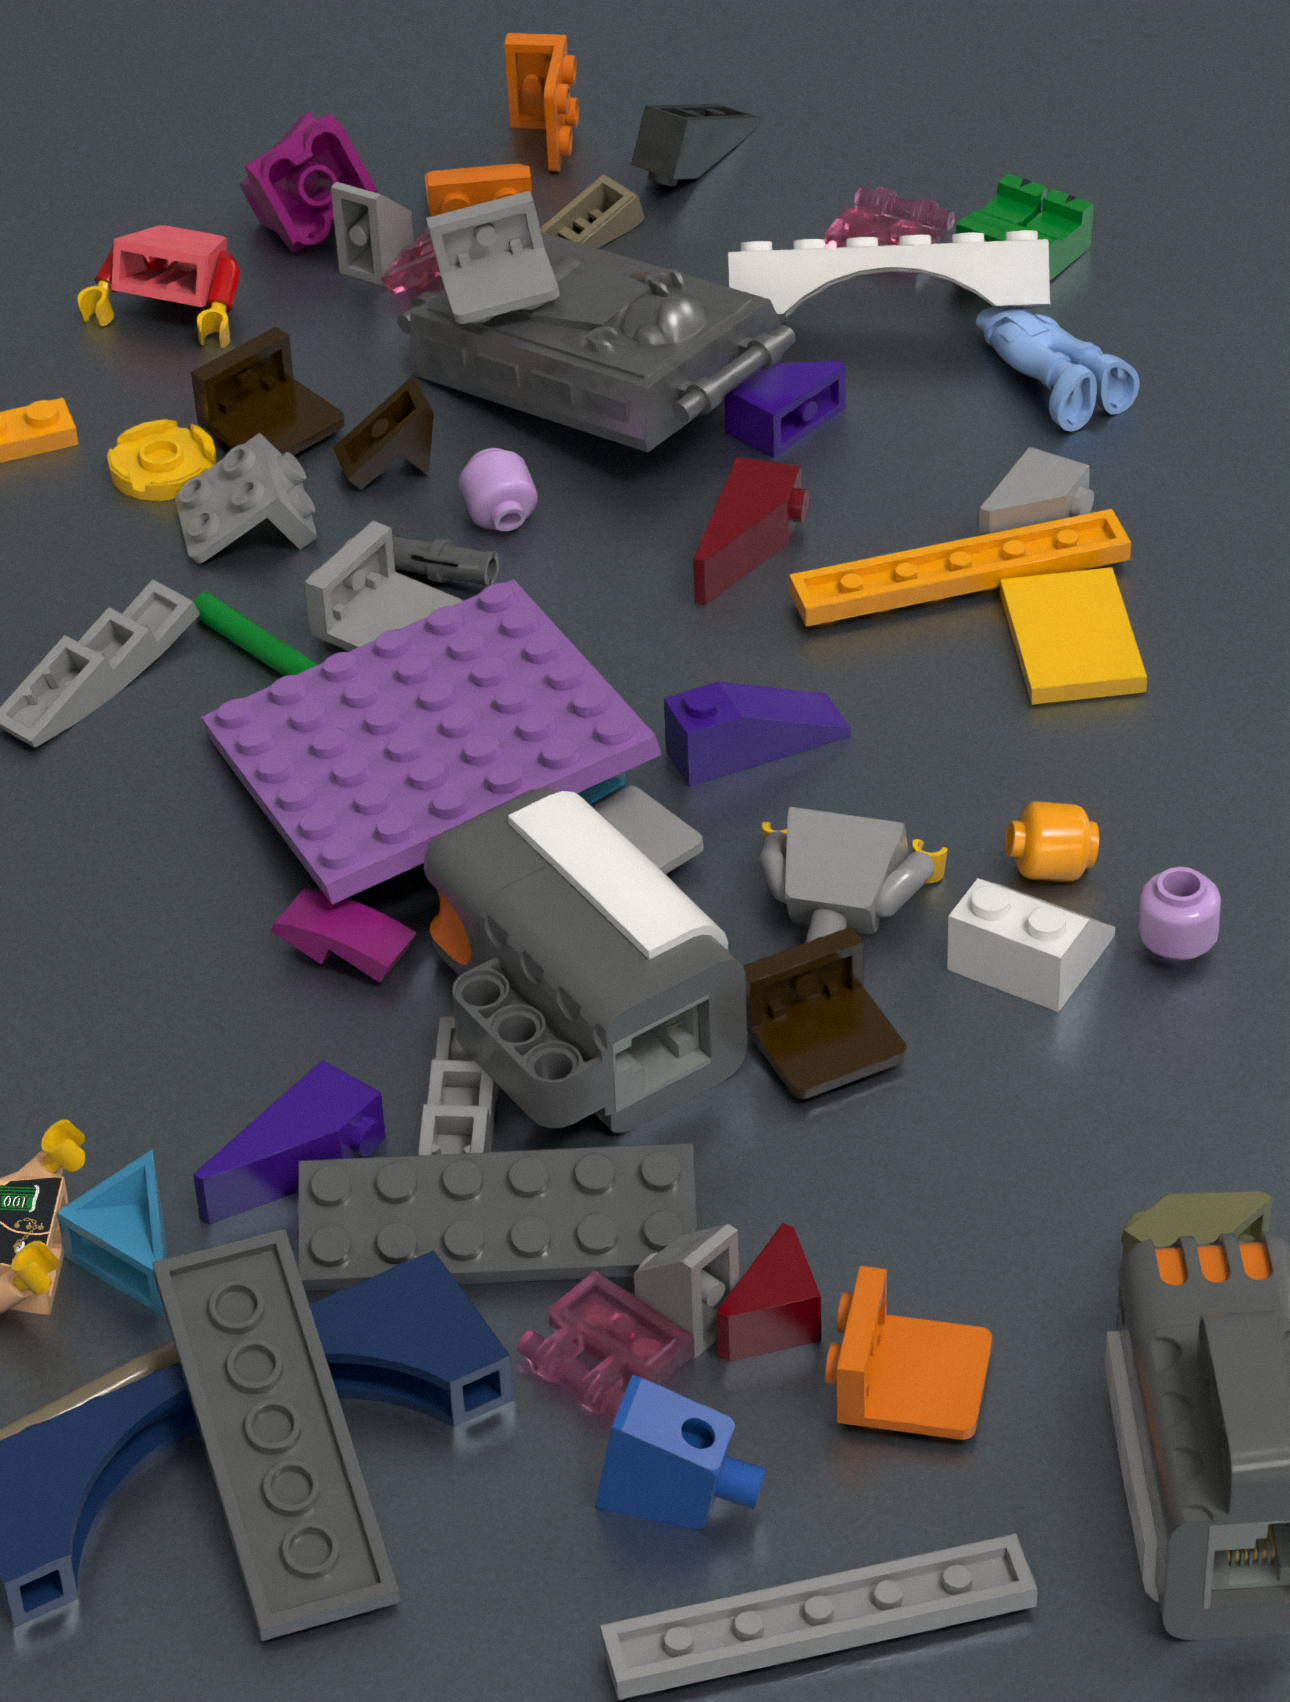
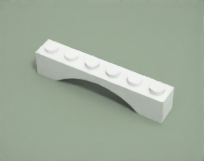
M1038 231L1006 232V241L984 242V233H958L952 235V243L931 244V235H905L899 237V245L878 246L877 237L847 238L846 247L825 248L824 239H802L793 241L794 249L772 250V242L751 241L742 242L741 251L728 252L729 287L770 299L778 318H788L807 300L833 285L859 276L886 272L920 273L947 280L977 294L991 306H996L997 308H1008V306L1013 308L1025 307L1028 309L1051 308L1048 239L1038 240Z

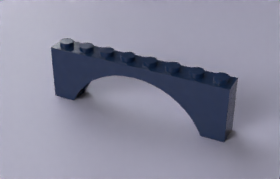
M434 1250L408 1262L399 1263L390 1270L349 1288L340 1289L330 1296L309 1305L338 1398L378 1401L406 1407L436 1418L452 1427L463 1424L514 1400L510 1354ZM179 1362L167 1368L155 1370L144 1378L103 1396L94 1397L78 1407L39 1424L30 1425L21 1432L0 1440V1605L13 1628L79 1599L80 1574L85 1553L93 1533L107 1508L142 1468L168 1448L199 1431Z

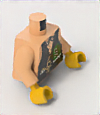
M60 1120L51 1125L42 1137L41 1147L43 1151H40L19 1171L0 1178V1314L9 1309L41 1315H50L64 1258L57 1212L69 1203L65 1179L62 1177V1167L67 1172H75L85 1162V1152L79 1147L84 1143L85 1135L69 1120Z

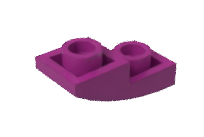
M308 889L302 890L274 922L270 930L321 965L334 952L379 983L383 981L407 952L417 934L397 920L359 902L346 898L331 904L323 892Z

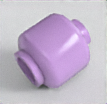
M488 448L479 451L470 458L460 473L459 489L472 521L483 529L514 530L530 517L537 506L538 493L524 459L513 451L500 448Z
M1187 867L1170 868L1151 877L1142 888L1139 904L1138 931L1143 944L1153 953L1173 960L1194 959L1207 953L1216 943L1220 927L1221 896L1217 886L1205 875Z

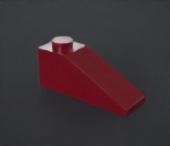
M736 457L693 558L695 604H708L789 543L796 523L805 522L809 508V490L801 489V466Z

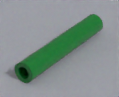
M203 592L195 598L194 603L200 613L197 617L199 620L281 675H297L318 665L213 594Z

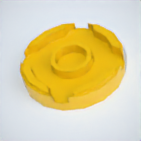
M166 419L144 422L124 431L116 439L117 446L113 450L109 449L107 454L112 484L125 495L147 501L175 499L178 491L189 479L201 475L217 463L213 439L199 426L190 424V429L177 426V421Z

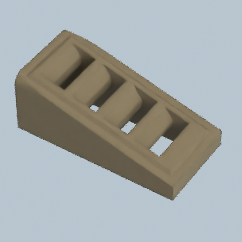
M603 174L541 226L540 231L557 237L563 236L567 240L594 248H600L631 231L643 222L645 218L639 196ZM579 228L582 232L577 234L573 230Z

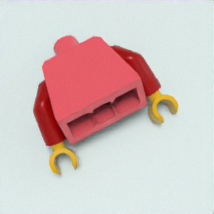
M158 225L115 238L110 252L94 279L97 286L83 289L77 297L83 321L87 322L89 317L95 313L99 326L108 325L114 318V312L109 300L111 292H124L198 307L207 305L210 309L202 311L197 317L199 343L203 346L204 339L208 334L218 332L220 348H225L230 343L229 321L226 313L232 311L240 281V269L233 255L227 252L226 237L167 225Z

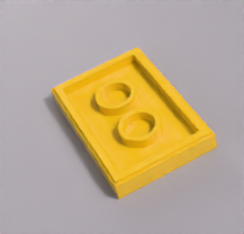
M1112 567L1000 579V597L1031 705L1146 692V671Z

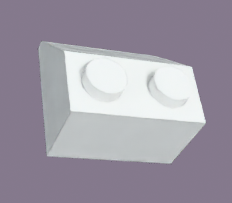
M977 878L948 916L947 970L1059 1012L1115 937V927L1009 887Z

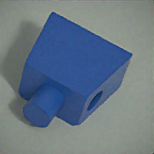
M632 1375L611 1427L595 1507L614 1513L699 1530L706 1527L716 1497L755 1509L767 1469L729 1457L736 1426L731 1417L644 1378Z

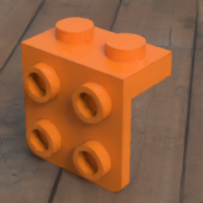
M507 33L504 48L510 128L546 129L549 172H559L563 156H571L573 144L572 128H577L579 100L578 97H570V86H575L576 56L568 55L567 35Z
M514 163L430 171L425 175L430 217L530 191L532 195L529 165L524 166Z
M860 1266L854 1293L842 1292L840 1299L837 1331L844 1333L842 1344L831 1343L827 1356L825 1382L826 1384L837 1385V1423L960 1440L971 1438L977 1428L992 1350L991 1332L979 1326L887 1315V1269Z

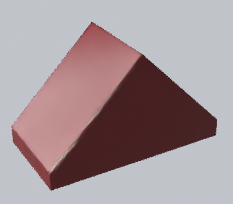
M784 1223L780 1225L717 1310V1347L719 1358L731 1362L822 1341L821 1295L794 1227Z

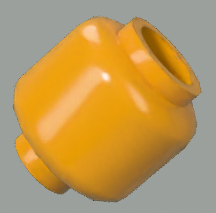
M1032 801L1023 808L1018 821L1010 820L1007 825L1005 834L1007 857H1015L1019 873L1027 879L1066 883L1075 882L1083 875L1085 869H1092L1097 860L1099 849L1098 825L1095 821L1089 820L1086 811L1078 805Z

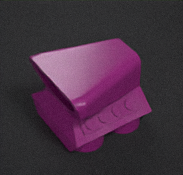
M311 110L300 116L271 150L245 165L247 177L240 183V188L261 225L275 230L293 254L308 245L322 242L328 233L335 229L331 186L334 183L339 182L378 193L344 127L330 113L316 121Z

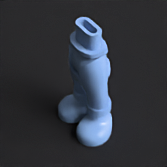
M993 306L980 312L976 318V325L984 331L986 343L993 347L1006 363L1017 371L1040 380L1044 386L1052 390L1048 409L1052 420L1063 430L1072 432L1082 428L1092 416L1095 402L1112 415L1120 414L1133 404L1140 388L1139 377L1131 365L1114 355L1103 354L1101 349L1092 342H1084L1063 330L1050 317L1040 314L1034 315L1031 309L1025 307L1013 308L1008 306V308H997Z

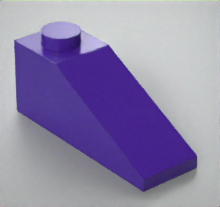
M715 682L664 698L666 753L689 787L851 737L850 726L826 693Z
M321 1060L193 1174L199 1218L210 1225L299 1192V1161L352 1159L372 1155L386 1137L381 1092Z

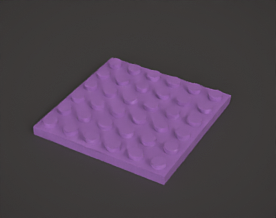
M514 579L505 583L490 585L474 597L453 606L438 608L424 619L401 629L388 630L379 635L374 641L349 652L336 653L328 657L322 664L297 675L281 677L263 690L244 698L229 700L217 710L201 716L209 739L331 904H335L423 864L428 844L440 833L526 791L547 787L557 792L569 791L579 793L661 755L657 736Z

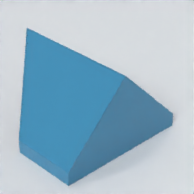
M151 1149L65 1205L57 1212L65 1258L163 1316L165 1313L154 1279L152 1262L167 1259L168 1249L153 1149Z

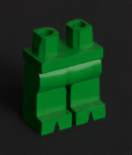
M1007 173L998 182L997 195L981 210H974L967 218L963 217L956 223V234L984 233V242L1006 241V232L1038 231V240L1048 239L1049 267L1050 280H1052L1091 248L1094 203L1055 189L1048 193V187Z

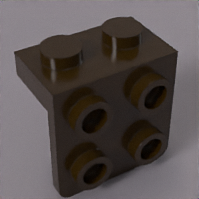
M276 326L191 372L198 425L231 448L244 444L258 433H261L282 455L285 452L295 455L340 430L345 425L344 413L294 379L289 335Z
M852 926L743 965L746 979L747 1032L793 1096L800 1099L810 1098L905 1061L907 1057L906 1043L864 988V942Z

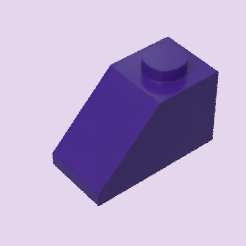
M839 361L776 363L767 370H759L725 395L726 433L772 458L777 457L846 409V365Z

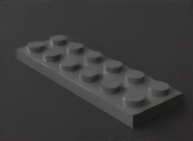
M693 1143L299 1161V1274L305 1292L349 1288L390 1270L399 1263L408 1262L433 1250L459 1285L634 1277V1272L637 1271L646 1257L652 1253H659L680 1235L697 1231Z
M283 1228L152 1262L156 1286L261 1641L399 1603L397 1582L286 1229Z

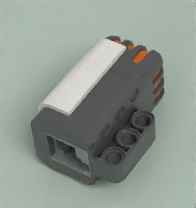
M1262 1231L1256 1239L1250 1241H1238L1235 1233L1220 1234L1217 1240L1207 1244L1196 1243L1193 1236L1178 1237L1175 1243L1165 1247L1154 1246L1152 1239L1137 1243L1125 1253L1120 1264L1116 1331H1107L1105 1371L1122 1477L1145 1592L1155 1602H1159L1164 1629L1172 1636L1183 1640H1211L1290 1634V1242L1280 1235Z

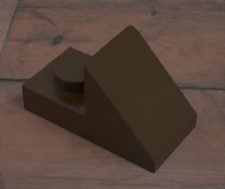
M412 376L333 447L346 478L360 490L367 486L375 477L383 474L400 455L404 456L425 474L428 475L434 412L419 382Z

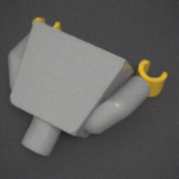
M789 807L787 829L780 831L772 830L770 822L762 823L763 845L759 855V864L773 897L787 905L790 921L809 926L806 938L807 943L851 926L857 933H875L881 919L893 916L925 883H935L943 878L948 848L942 847L940 851L933 853L923 851V840L914 839L911 854L907 856L909 849L905 824L902 822Z

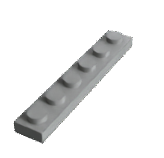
M1015 1533L600 1625L601 1645L617 1698L620 1700L1036 1607L1037 1586Z

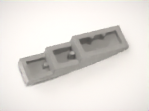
M152 579L123 613L108 607L78 642L64 635L1 705L0 728L36 748L77 724L123 690L158 659L200 615L194 601Z
M440 1016L436 1058L431 1060L427 1104H423L418 1155L491 1152L499 1085L460 1046L456 1038L455 1017Z

